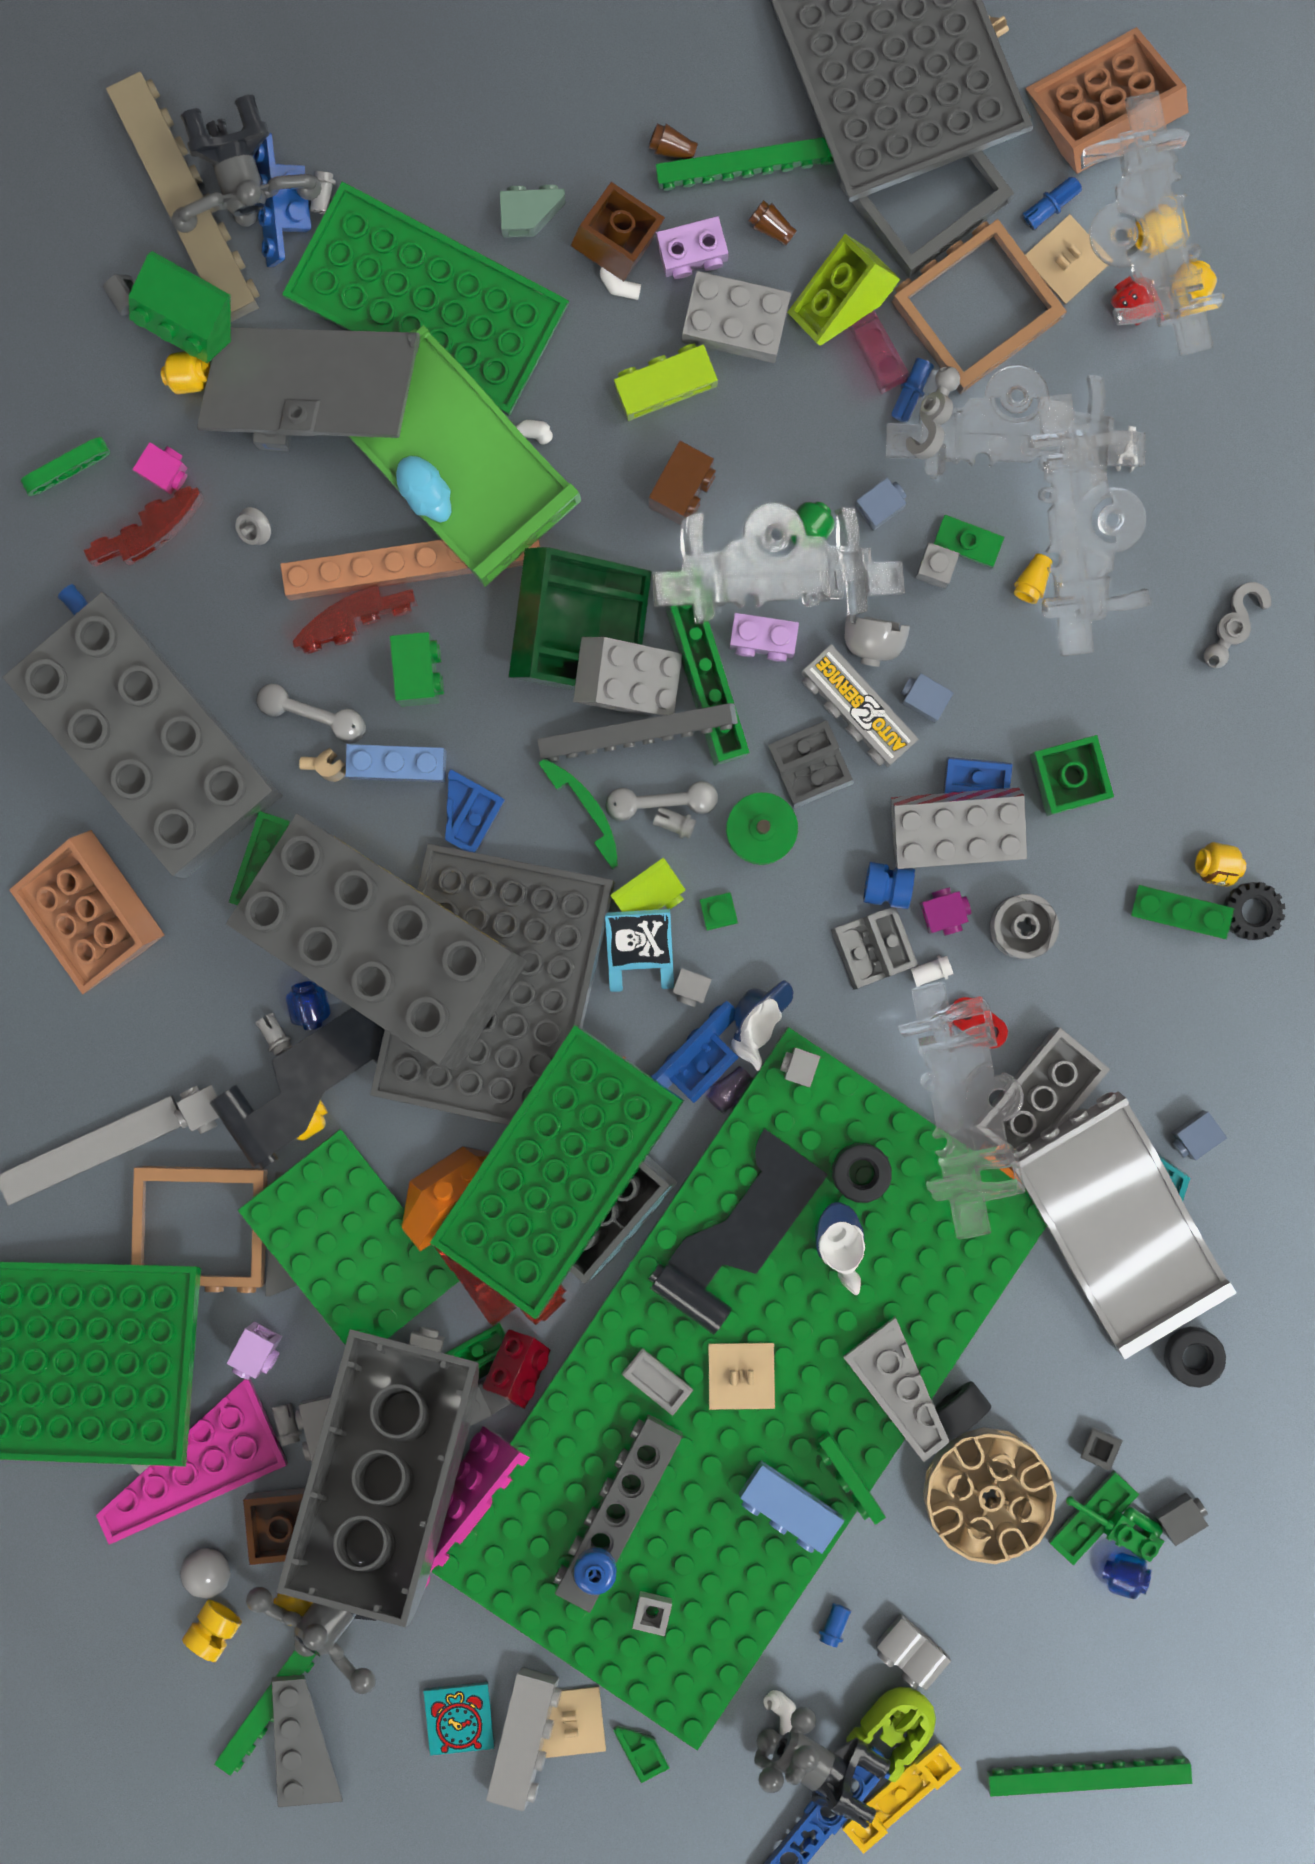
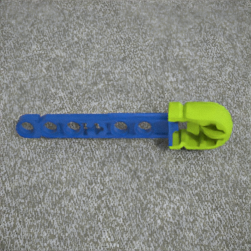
M910 1687L891 1689L875 1702L861 1719V1727H855L847 1736L846 1741L848 1743L854 1738H859L869 1744L873 1740V1735L882 1727L883 1732L880 1735L882 1741L891 1748L896 1743H902L900 1747H896L893 1750L892 1756L889 1759L891 1761L890 1768L884 1776L887 1780L896 1782L904 1773V1765H910L932 1737L936 1722L934 1707L924 1695ZM894 1715L895 1717L891 1721L890 1716ZM907 1731L908 1736L905 1738L903 1734ZM872 1746V1751L876 1752L882 1757L884 1756L881 1751ZM856 1766L853 1778L859 1782V1787L855 1792H852L853 1797L863 1802L881 1779L862 1767ZM811 1800L804 1809L805 1814L764 1864H781L780 1857L786 1852L796 1854L798 1857L796 1864H807L831 1834L835 1835L847 1819L837 1814L831 1818L823 1816L820 1813L821 1806ZM814 1829L815 1839L813 1840L809 1837L802 1844L803 1851H805L803 1853L799 1848V1845L804 1840L803 1831L810 1832Z

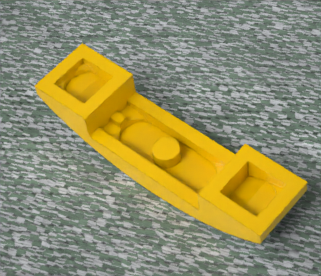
M941 1743L933 1746L917 1757L910 1765L904 1767V1773L896 1782H886L865 1802L866 1805L876 1809L875 1818L872 1823H869L868 1828H863L852 1819H849L842 1826V1830L863 1854L888 1833L887 1829L934 1788L938 1790L962 1769Z

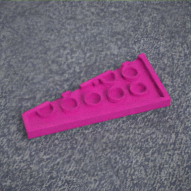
M251 1378L249 1380L244 1379L189 1430L186 1467L150 1465L96 1515L109 1545L287 1466L288 1462L276 1439V1435Z
M484 1426L472 1438L470 1449L463 1461L460 1462L431 1571L438 1565L443 1567L450 1558L446 1552L455 1542L459 1544L463 1542L491 1507L492 1495L499 1488L505 1489L512 1481L508 1475L516 1465L524 1466L530 1458ZM429 1575V1578H428L426 1587H427V1585L429 1584L430 1575Z

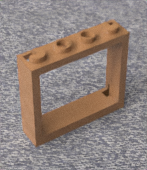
M998 219L990 225L987 221L979 225L972 232L974 237L963 243L962 240L956 242L946 251L948 256L940 262L934 259L920 270L922 275L913 282L910 278L903 281L895 288L896 294L892 300V304L939 367L950 366L956 368L959 372L960 384L956 389L959 394H962L1062 320L1067 313L1066 309ZM994 237L1048 310L963 372L910 301V298Z
M134 1167L131 1265H144L146 1181L253 1183L254 1197L267 1186L268 1168ZM253 1229L251 1276L201 1275L200 1286H205V1292H224V1287H237V1292L255 1293L256 1287L265 1285L266 1246Z

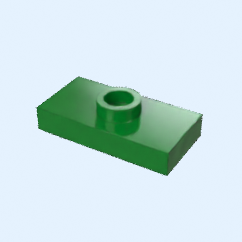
M944 515L933 544L958 552L960 557L993 568L1005 537Z

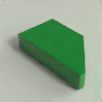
M618 1725L613 1728L641 1783L670 1769V1765L654 1736Z

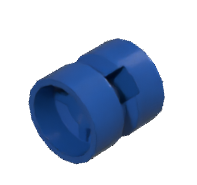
M869 862L863 902L882 905L885 901H888L890 907L909 909L914 886L915 869H898L896 866L894 870H890L888 864Z

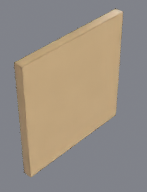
M1071 214L1025 254L1045 283L1065 305L1113 262Z
M709 1343V1410L775 1409L774 1343Z
M599 1686L562 1690L558 1707H552L549 1718L554 1720L551 1737L549 1740L544 1739L542 1751L547 1752L546 1758L606 1751Z

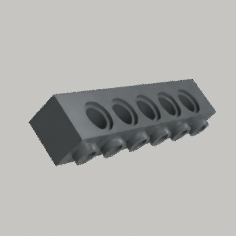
M647 1414L644 1421L638 1419L630 1433V1437L634 1440L629 1450L623 1448L614 1466L619 1468L613 1479L607 1477L599 1492L603 1499L598 1509L592 1506L583 1523L588 1526L583 1537L576 1536L568 1552L573 1555L568 1566L561 1565L553 1580V1583L557 1584L555 1595L589 1613L599 1595L587 1594L577 1586L573 1576L575 1561L583 1551L590 1548H600L596 1547L591 1540L597 1533H604L609 1537L610 1543L602 1547V1549L609 1552L615 1559V1562L618 1561L682 1439L681 1431ZM644 1445H650L655 1449L656 1455L653 1459L645 1461L638 1456V1449ZM633 1474L639 1477L641 1483L636 1489L630 1490L622 1484L623 1478ZM612 1504H620L626 1512L621 1518L615 1519L608 1515L607 1508Z

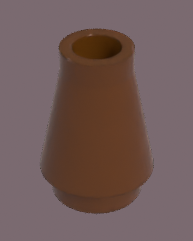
M657 123L648 148L654 150V154L690 159L694 157L698 143L690 140L667 123L664 126Z
M764 200L748 220L754 225L752 229L781 242L785 246L797 232L773 203L768 204Z

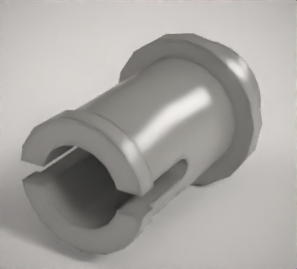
M314 171V176L319 179L322 190L317 198L311 200L310 211L325 214L330 205L332 186L336 185V181L333 180L332 173Z
M659 807L658 815L656 814L653 822L654 826H659L679 834L681 839L683 837L690 838L696 824V820L691 819V815L688 814L686 817L664 807Z
M274 1013L266 1015V1020L271 1028L268 1027L263 1017L255 1024L270 1046L268 1051H273L274 1055L278 1056L292 1047L289 1042L291 1037H286Z
M292 1403L271 1408L279 1437H276L277 1441L280 1440L281 1446L299 1442V1435L302 1432L297 1429Z

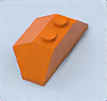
M462 1146L409 1181L402 1229L419 1251L431 1245L430 1241L490 1152Z

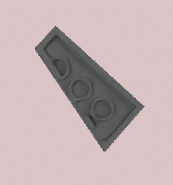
M305 1675L272 1677L277 1806L289 1807L343 1802Z

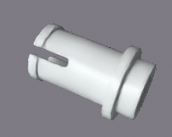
M938 955V959L911 968L917 987L943 977L947 980L948 976L953 974L948 957L941 958Z

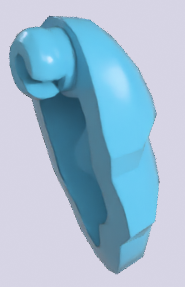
M408 456L403 458L399 462L396 471L397 485L410 508L416 515L427 516L440 523L447 521L451 515V490L440 477L439 471L435 466L420 457Z

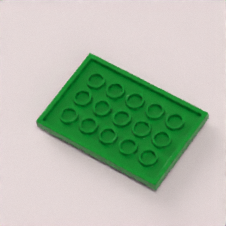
M341 1129L337 1130L237 1209L344 1345H346L350 1329L388 1339L460 1281L432 1244L419 1251L402 1229L405 1209Z

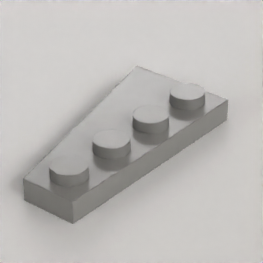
M894 1316L843 1357L922 1461L925 1462L949 1443V1439L897 1319Z

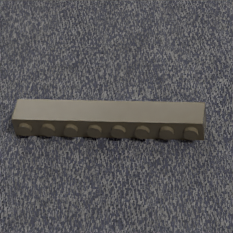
M140 71L107 87L106 90L171 220L176 209L209 195V193L203 195L198 186L203 180L194 164L188 166L184 158L189 152L180 136L174 138L170 127L175 124L167 108L165 107L160 110L155 100L161 96L153 80L149 79L146 81ZM211 208L197 215L198 222L194 230L189 233H182L178 230L177 232L200 278L231 295L232 322L259 309L255 298L260 297V294L252 279L245 280L241 270L246 268L237 250L231 252L227 241L232 238L223 221L217 224L212 213L218 210Z

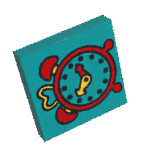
M488 1682L424 1688L430 1756L495 1749Z

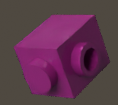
M950 887L932 892L933 899L919 903L929 934L943 930L944 936L963 931L961 924L969 922L967 915L972 914L967 897H961L960 891L951 893Z

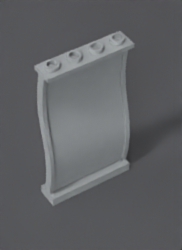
M1117 1091L1116 1093L1109 1092L1097 1099V1104L1087 1110L1080 1109L1075 1111L1068 1117L1069 1120L1062 1125H1054L1041 1132V1137L1035 1141L1018 1145L1012 1150L1013 1154L1006 1158L1039 1211L1082 1291L1111 1338L1110 1340L1114 1347L1126 1359L1236 1294V1292L1223 1274L1198 1231L1160 1157L1129 1106L1127 1098Z

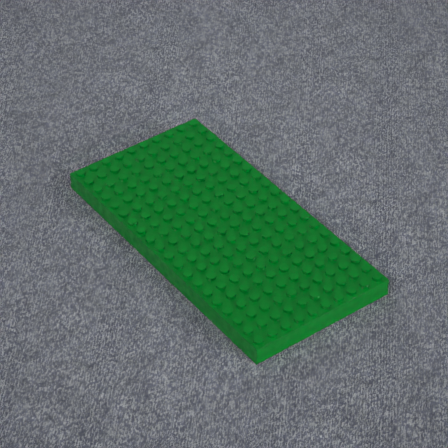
M786 1027L762 1063L760 1071L756 1072L509 1443L530 1457L524 1466L516 1465L508 1475L512 1481L505 1489L499 1488L492 1495V1504L488 1511L461 1544L455 1542L446 1552L450 1558L443 1567L438 1565L431 1572L698 1751L858 1511L854 1506L858 1501L852 1491L845 1493L835 1478L840 1473L832 1463L827 1466L817 1452V1449L821 1447L817 1438L829 1431L869 1491L872 1490L906 1439L843 1356L895 1316L932 1400L1047 1227L1026 1189L975 1151L791 1028ZM794 1047L820 1056L810 1087L784 1079L785 1072L780 1070L786 1052L792 1053ZM765 1128L827 1173L828 1176L757 1274L723 1264L710 1281L706 1289L732 1307V1311L725 1322L713 1335L650 1289L652 1282L648 1278L659 1263L663 1266L667 1264L686 1237L721 1223L729 1217L761 1173L756 1164L755 1149L757 1141ZM854 1143H868L879 1148L888 1157L892 1168V1180L887 1191L879 1199L868 1203H858L845 1198L836 1188L832 1178V1165L837 1154L846 1146ZM866 1160L854 1162L849 1169L851 1181L857 1185L869 1184L874 1177L873 1165ZM834 1202L850 1206L857 1214L863 1228L865 1251L863 1259L855 1269L861 1278V1287L858 1295H854L841 1283L838 1278V1271L825 1264L817 1252L815 1227L825 1208ZM709 1343H774L775 1409L709 1410ZM642 1348L693 1388L691 1394L673 1416L622 1375V1372ZM647 1414L681 1431L682 1439L616 1562V1580L612 1588L599 1595L589 1613L555 1595L557 1584L553 1583V1580L561 1565L568 1566L573 1556L568 1552L576 1536L583 1537L588 1526L583 1523L591 1507L594 1506L598 1509L603 1499L599 1492L607 1477L613 1479L619 1468L614 1466L623 1448L629 1450L634 1440L630 1437V1433L638 1419L644 1421ZM644 1445L638 1449L637 1454L642 1460L648 1461L655 1457L656 1451L652 1446ZM761 1460L843 1516V1524L823 1554L815 1549L812 1553L808 1552L796 1543L798 1537L789 1531L785 1534L780 1533L769 1524L770 1518L761 1512L756 1516L741 1505L743 1500L740 1499L739 1492ZM633 1474L625 1476L622 1480L624 1487L630 1490L636 1489L641 1483L639 1477ZM612 1504L607 1508L608 1515L615 1519L621 1518L626 1512L620 1504ZM597 1533L591 1539L592 1543L600 1548L610 1543L609 1537L604 1533ZM640 1591L672 1598V1607L665 1636L632 1629ZM649 1606L646 1612L650 1616H655L659 1610L657 1607Z

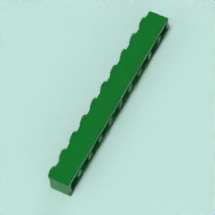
M821 137L656 164V175L659 189L669 191L675 189L676 186L682 185L688 188L694 186L695 183L712 184L715 180L720 179L731 181L734 177L738 176L750 178L757 173L769 175L776 170L788 172L793 170L794 167L806 169L813 167V164L830 165L833 163V158L825 138Z
M294 1650L275 1677L302 1675L304 1672L309 1673L315 1664L312 1660L316 1654L303 1657ZM272 1682L214 1763L215 1766L229 1776L234 1771L238 1773L245 1763L242 1761L246 1754L248 1756L251 1755L256 1747L254 1744L256 1739L263 1738L268 1730L266 1725L269 1721L274 1722Z
M1174 1756L1173 1759L1167 1760L1163 1757H1155L1152 1761H1145V1759L1141 1758L1133 1759V1762H1125L1124 1760L1112 1761L1113 1763L1094 1761L1088 1765H1084L1082 1762L1072 1763V1766H1064V1764L1060 1763L1053 1764L1052 1767L1033 1765L1032 1768L1025 1769L1023 1766H1014L1009 1770L995 1767L992 1768V1771H987V1782L990 1797L1193 1784L1192 1768L1190 1761L1184 1756Z

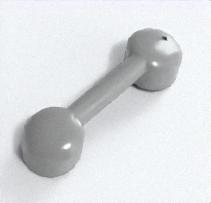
M272 683L263 686L257 694V706L267 716L276 717L288 711L330 725L336 737L345 743L358 742L366 732L365 720L358 712L352 709H343L334 714L290 699L283 687Z
M705 781L693 783L687 792L636 796L633 791L627 788H618L613 790L607 797L605 808L607 814L616 821L629 820L634 816L637 809L687 805L693 812L705 814L714 809L718 800V794L714 786Z

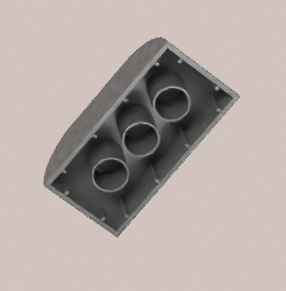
M350 1329L276 1593L405 1628L411 1623L420 1604L432 1569L467 1440L478 1388V1362Z

